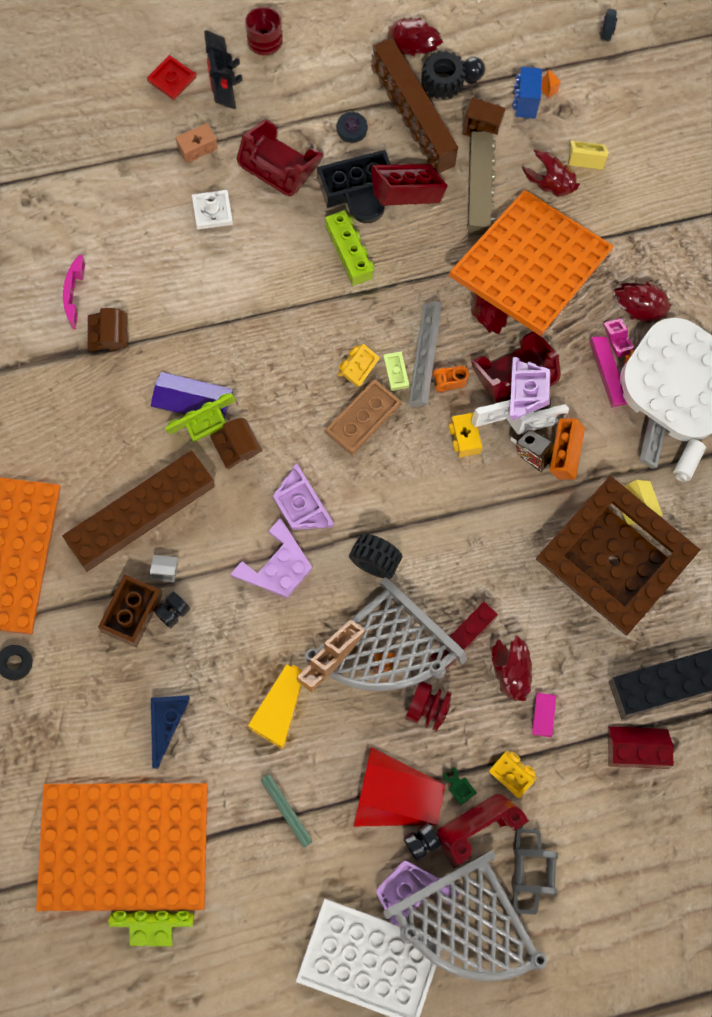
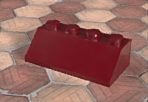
M431 164L372 165L371 167L373 192L382 206L440 203L448 187Z

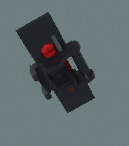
M205 30L207 66L214 101L217 104L235 110L233 86L239 84L243 79L241 74L235 77L232 69L239 66V58L232 61L231 54L227 53L225 38Z

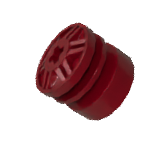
M258 7L251 10L245 18L249 49L259 55L274 54L283 44L282 22L279 13L270 7Z
M424 681L420 682L405 720L417 724L421 717H425L424 727L428 728L432 720L434 721L432 731L437 732L441 724L444 723L449 711L452 692L447 691L444 699L440 698L442 688H439L436 694L432 695V684Z

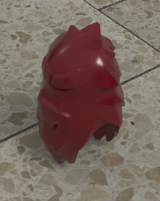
M421 17L402 18L397 20L392 26H389L388 39L392 38L400 52L404 55L408 54L415 57V54L433 52L437 50V46L443 43L437 29L422 21Z
M533 150L536 157L544 163L547 169L546 175H541L530 168L522 167L530 182L537 184L544 192H551L556 197L567 196L576 191L580 183H577L576 173H572L567 165H564L548 151Z
M650 282L645 284L622 283V287L613 290L617 297L614 298L623 310L631 315V320L654 323L661 319H666L668 316V311L671 307V304L668 302V296L658 286H654Z
M472 292V316H475L489 333L493 331L499 334L502 328H505L507 325L508 315Z
M515 636L514 641L510 643V650L508 652L506 645H503L501 640L498 639L492 648V662L495 675L500 683L501 693L514 701H526V696L531 692L532 662L527 644L519 636Z

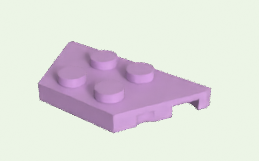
M513 357L510 404L511 420L550 405V369L538 367L531 362L526 364L519 361V358Z
M295 464L288 477L282 482L281 487L273 495L275 503L292 530L334 527L333 521L298 464Z

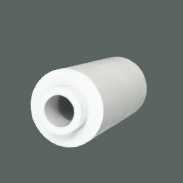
M694 439L688 441L673 471L677 480L681 482L691 480L706 450V446L702 442Z

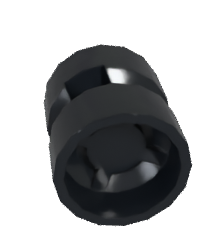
M174 591L165 599V604L160 603L153 610L156 616L170 629L179 622V616L184 617L191 610L188 604Z
M429 823L418 828L417 833L411 832L403 837L407 848L416 861L426 856L428 850L432 852L442 846Z

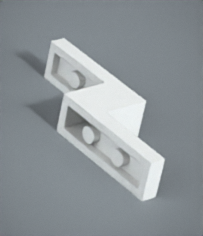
M510 399L475 409L471 423L474 427L507 419L519 435L526 433L528 430L533 431L558 424L559 419H566L569 408L566 404L554 406L511 420Z

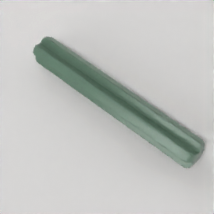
M266 775L261 779L265 789L304 848L312 843L311 837L272 777Z

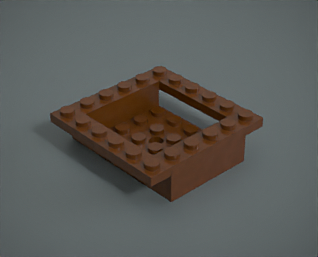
M610 475L536 557V560L627 636L701 549ZM613 504L672 554L667 557L610 510V505ZM609 557H616L619 564H610Z

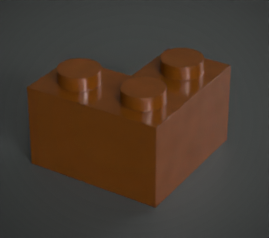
M472 97L466 112L462 135L471 137L472 131H486L498 135L506 108Z

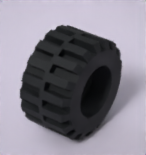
M440 50L437 53H431V57L428 56L422 68L421 84L424 86L425 92H428V95H434L436 99L440 97L442 100H446V97L451 99L453 95L457 96L459 91L463 89L466 74L464 71L466 69L463 66L464 61H461L460 56H455L456 53H449L447 50L442 52ZM437 73H447L450 77H440Z
M360 534L349 554L350 560L363 571L379 578L386 577L388 579L393 577L403 558L402 553L393 544L371 534Z

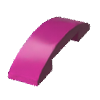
M78 255L71 264L63 286L64 310L72 329H76L78 310L76 305L72 303L76 279L83 280L86 263L83 255Z

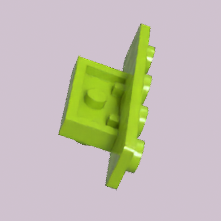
M232 393L223 394L218 398L219 400L213 403H205L201 409L190 411L179 420L170 421L168 426L164 428L171 435L187 427L193 442H197L223 428L222 425L227 422L221 409L237 400Z
M117 911L110 914L108 926L129 927L130 946H172L173 927H192L194 913L180 911L178 913H168L166 911H159L157 913H147L145 911L126 913L124 911Z

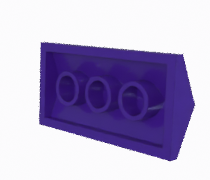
M161 372L154 387L151 407L185 415L190 411L201 409L205 403H213L219 400L218 398L223 394L232 393L233 389ZM228 406L221 409L224 418L226 416Z

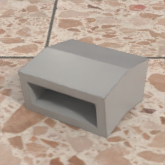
M153 555L150 580L175 582L178 558Z

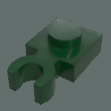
M453 767L451 771L454 773V777L448 778L446 774H443V779L447 783L452 784L448 790L461 806L475 796L477 792L466 777L461 780L458 778V771Z

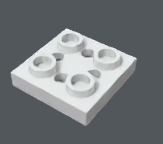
M228 190L192 195L197 230L233 225Z

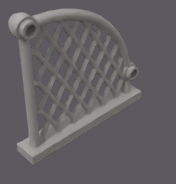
M385 577L380 581L384 591L351 619L358 624L368 615L366 625L362 627L366 630V633L356 644L359 645L357 653L347 655L339 665L338 670L333 671L329 677L356 689L391 691L416 685L431 677L441 678L446 673V667L454 659L461 665L468 659L465 651ZM387 599L384 610L372 613L376 607ZM393 599L399 607L389 609L391 600ZM402 609L410 615L409 617L399 619ZM396 612L394 620L385 622L388 613ZM382 615L380 623L370 625L373 617ZM412 619H414L420 625V627L409 629ZM407 622L405 630L395 632L398 623ZM392 625L389 634L381 635L383 627ZM378 628L375 637L366 638L368 630ZM423 629L431 635L430 637L420 639ZM417 632L415 640L405 642L409 633ZM403 635L400 644L391 645L393 637ZM388 638L386 647L376 649L379 640ZM435 639L441 647L431 649L433 640ZM373 642L371 650L362 652L364 643ZM428 642L425 651L416 652L418 644ZM324 644L317 650L310 649L306 652L305 660L308 665H311L310 660L324 648ZM413 645L411 654L401 656L404 647ZM399 648L396 657L387 659L389 650ZM446 649L449 652V654L441 660L443 652ZM384 652L382 660L372 662L375 653ZM439 652L437 660L426 663L429 654ZM369 655L366 664L357 665L360 657ZM424 655L421 664L412 666L414 657ZM355 658L352 667L343 669L345 660ZM409 659L407 667L397 669L400 660ZM394 662L392 671L382 673L385 664ZM380 665L377 674L368 676L370 667ZM365 668L363 677L353 679L356 670ZM420 669L418 675L408 678L410 671ZM350 672L349 678L342 675V673ZM405 672L403 680L393 682L395 674ZM390 676L388 683H379L381 677ZM375 679L374 683L366 682L368 680Z
M493 850L382 911L386 919L395 915L401 927L400 938L404 943H412L424 957L436 966L459 977L478 981H500L514 978L532 969H543L547 965L546 956L542 952H537L489 864V861L496 858ZM477 869L479 871L478 882L471 879L468 873ZM483 872H485L495 892L483 886ZM464 877L465 890L456 886L454 881ZM469 883L478 888V898L469 893ZM448 884L451 886V898L440 891L441 888ZM456 891L465 896L464 906L455 901ZM483 891L492 896L491 906L483 902ZM434 892L437 893V906L426 899L427 896ZM496 896H498L508 916L496 910ZM442 899L451 904V915L442 910ZM469 899L478 904V915L469 910ZM420 900L423 901V914L412 907L413 904ZM428 907L437 912V923L428 918ZM455 907L464 912V923L455 918ZM406 908L409 909V924L402 912ZM483 908L491 912V923L482 918ZM414 915L423 920L422 930L413 925ZM441 915L450 920V931L441 926ZM469 915L478 920V931L469 926ZM496 915L505 920V931L496 926ZM510 920L513 923L517 933L519 934L521 941L509 934ZM427 923L436 928V939L427 934ZM455 923L464 928V939L455 934ZM482 923L491 928V939L482 934ZM408 931L411 933V938L407 934ZM441 931L450 936V947L441 942ZM468 932L477 936V947L468 942ZM496 932L505 937V948L496 943ZM419 935L422 936V942L418 938ZM427 940L436 944V954L427 947ZM455 940L464 945L463 955L454 950ZM482 940L491 945V956L482 951ZM509 940L518 945V956L509 951ZM523 945L530 955L526 963L523 961ZM441 948L450 953L449 962L440 958ZM468 948L477 953V964L468 959ZM496 948L505 953L504 964L495 959ZM454 956L463 961V968L454 965ZM482 956L491 961V972L482 968ZM509 956L518 961L520 966L511 969L509 967ZM495 964L505 971L495 972ZM468 965L477 969V971L468 970Z

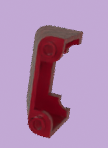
M264 119L242 135L237 154V163L242 169L284 195L293 196L321 163L323 153L316 149H309L305 155L300 154L277 139L278 129L276 125Z
M533 331L524 335L520 343L521 349L490 363L486 356H481L471 361L474 372L493 404L511 399L513 357L519 358V361L526 364L531 362L538 367L550 369V387L559 381L561 377L559 355L542 336Z
M495 794L440 827L436 835L441 842V849L454 869L471 856L472 848L467 840L468 838L494 822H497L500 828L508 826L513 831H516L529 822L525 813L504 795Z

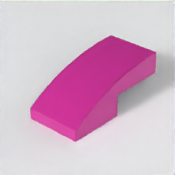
M621 318L604 323L607 337L617 358L629 355L631 349L635 350L628 337V329Z
M536 693L532 735L552 738L556 695Z

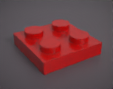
M168 55L147 77V82L172 100H175L195 80L196 73L171 55Z

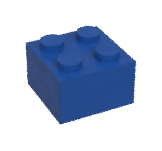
M521 67L520 74H516V82L513 89L515 99H513L512 110H515V117L536 119L541 100L542 68Z

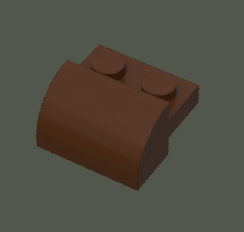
M100 308L99 313L88 315V350L92 352L108 348L113 351L128 347L127 313L117 308Z
M237 418L223 424L222 429L210 436L227 469L232 468L244 459L248 461L263 451L245 418Z

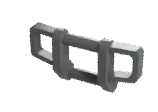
M520 828L517 830L516 849H514V856H516L515 885H513L512 890L514 892V910L517 914L536 915L539 909L541 894L557 895L555 871L558 852L542 850L541 832L539 830ZM523 833L536 834L538 850L520 849L521 835ZM524 857L548 859L547 887L523 885ZM519 892L536 893L533 910H520L518 908Z

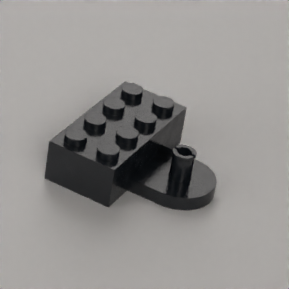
M386 150L318 166L317 180L327 208L347 203L351 216L358 222L368 224L378 221L384 214L385 206H382L374 195L371 167L372 165H391Z

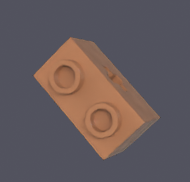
M208 123L175 137L177 148L186 163L195 161L199 157L211 154L218 149L217 139Z

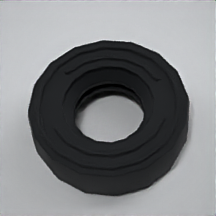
M20 645L4 647L0 651L1 676L8 680H20L27 676L33 662L29 651ZM13 655L19 656L22 660L21 666L16 670H11L7 667V660Z

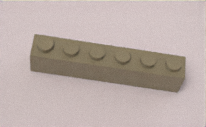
M472 131L467 229V234L484 235L494 224V218H491V213H494V202H491V197H494L495 186H492V182L495 181V171H492V166H495L496 156L492 155V152L495 151L496 140H493V134L489 132Z

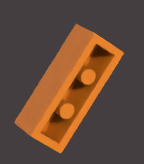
M577 418L559 419L550 472L559 480H576L585 427Z

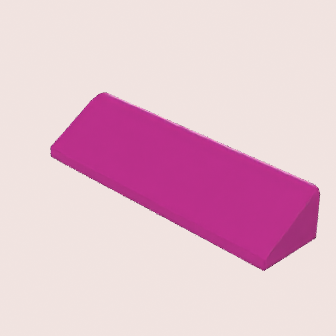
M591 337L589 343L611 408L626 405L627 402L622 395L624 392L622 384H620V373L608 338Z

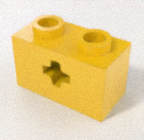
M474 413L452 416L451 423L448 424L450 435L453 434L454 441H452L453 450L458 453L459 458L481 454L482 443L478 427H474L471 423Z

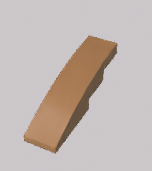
M348 621L324 643V648L310 660L311 665L297 676V682L310 692H313L341 664L366 633V630L354 621Z

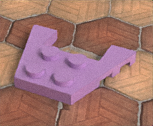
M279 519L269 530V534L283 544L258 573L242 561L231 573V576L288 598L311 572L312 566L284 522Z
M403 860L375 892L384 910L440 878ZM448 884L441 888L440 891L451 898V886ZM420 900L413 904V909H416L423 901ZM408 908L402 910L406 919L409 916ZM395 915L388 918L391 923L399 925Z

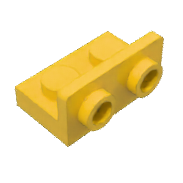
M365 344L352 347L348 353L350 355L348 359L344 360L338 367L340 370L337 375L339 377H346L356 387L361 386L380 358Z
M507 750L489 772L520 799L538 777L530 766H525L520 762L521 759L516 753Z

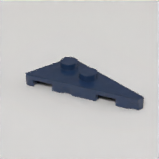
M189 695L151 698L153 769H158L190 701Z

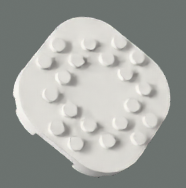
M669 318L661 320L653 325L644 335V338L623 366L620 375V384H622L624 392L622 395L635 412L640 410L670 431L668 433L669 436L686 442L690 439H705L712 434V335L685 319Z

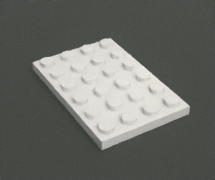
M324 899L296 982L389 1017H420L436 965L424 957L412 943L407 944L401 940V927L399 925ZM408 931L407 934L411 938V933ZM419 935L418 938L422 942V936ZM427 940V947L436 954V944Z

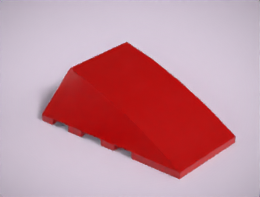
M371 747L353 827L423 826L426 823L438 825L446 785Z

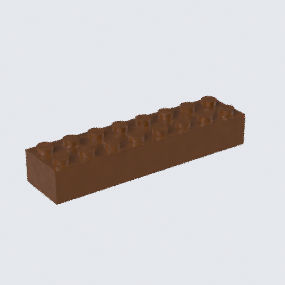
M390 38L373 45L371 69L379 77L380 85L385 87L389 100L394 102L397 113L403 117L405 127L410 129L413 140L418 142L422 155H425L428 159V164H431L438 174L455 167L458 146L394 40Z
M191 450L63 534L62 537L85 571L88 572L215 487L214 479Z

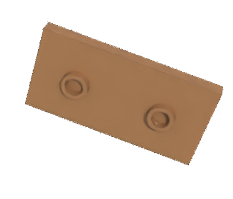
M374 379L334 419L324 432L353 456L402 405V401Z

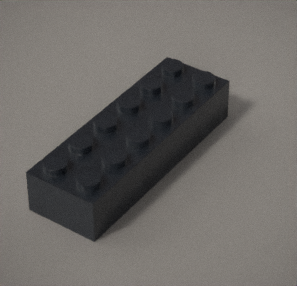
M712 649L613 677L609 681V685L621 720L711 694Z

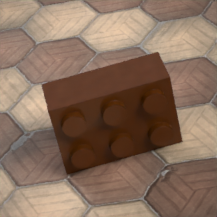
M124 574L98 626L100 632L137 648L154 614L153 610L158 606L163 596L161 590Z

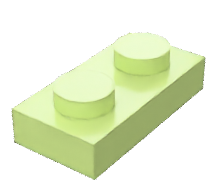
M402 351L384 354L383 359L390 390L395 391L409 388Z

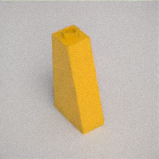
M287 664L248 725L251 731L282 750L286 744L302 687L297 682V676L302 673V670L295 665L290 667Z

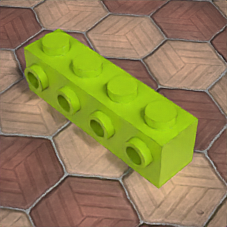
M344 210L325 217V228L352 286L372 279L375 268L372 261H369L367 258L368 254L365 246H361L358 231L353 229L354 225L351 216H347Z

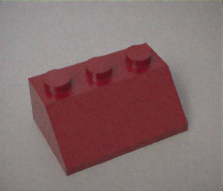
M608 726V767L670 769L674 766L673 743L668 729Z

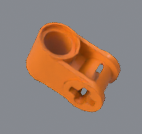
M464 366L434 370L432 375L436 381L435 390L437 392H444L465 387L469 378L468 369ZM463 375L465 378L458 379L456 376Z

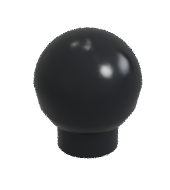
M469 57L464 61L463 66L466 69L464 71L466 73L465 82L475 84L485 74V64L478 57Z

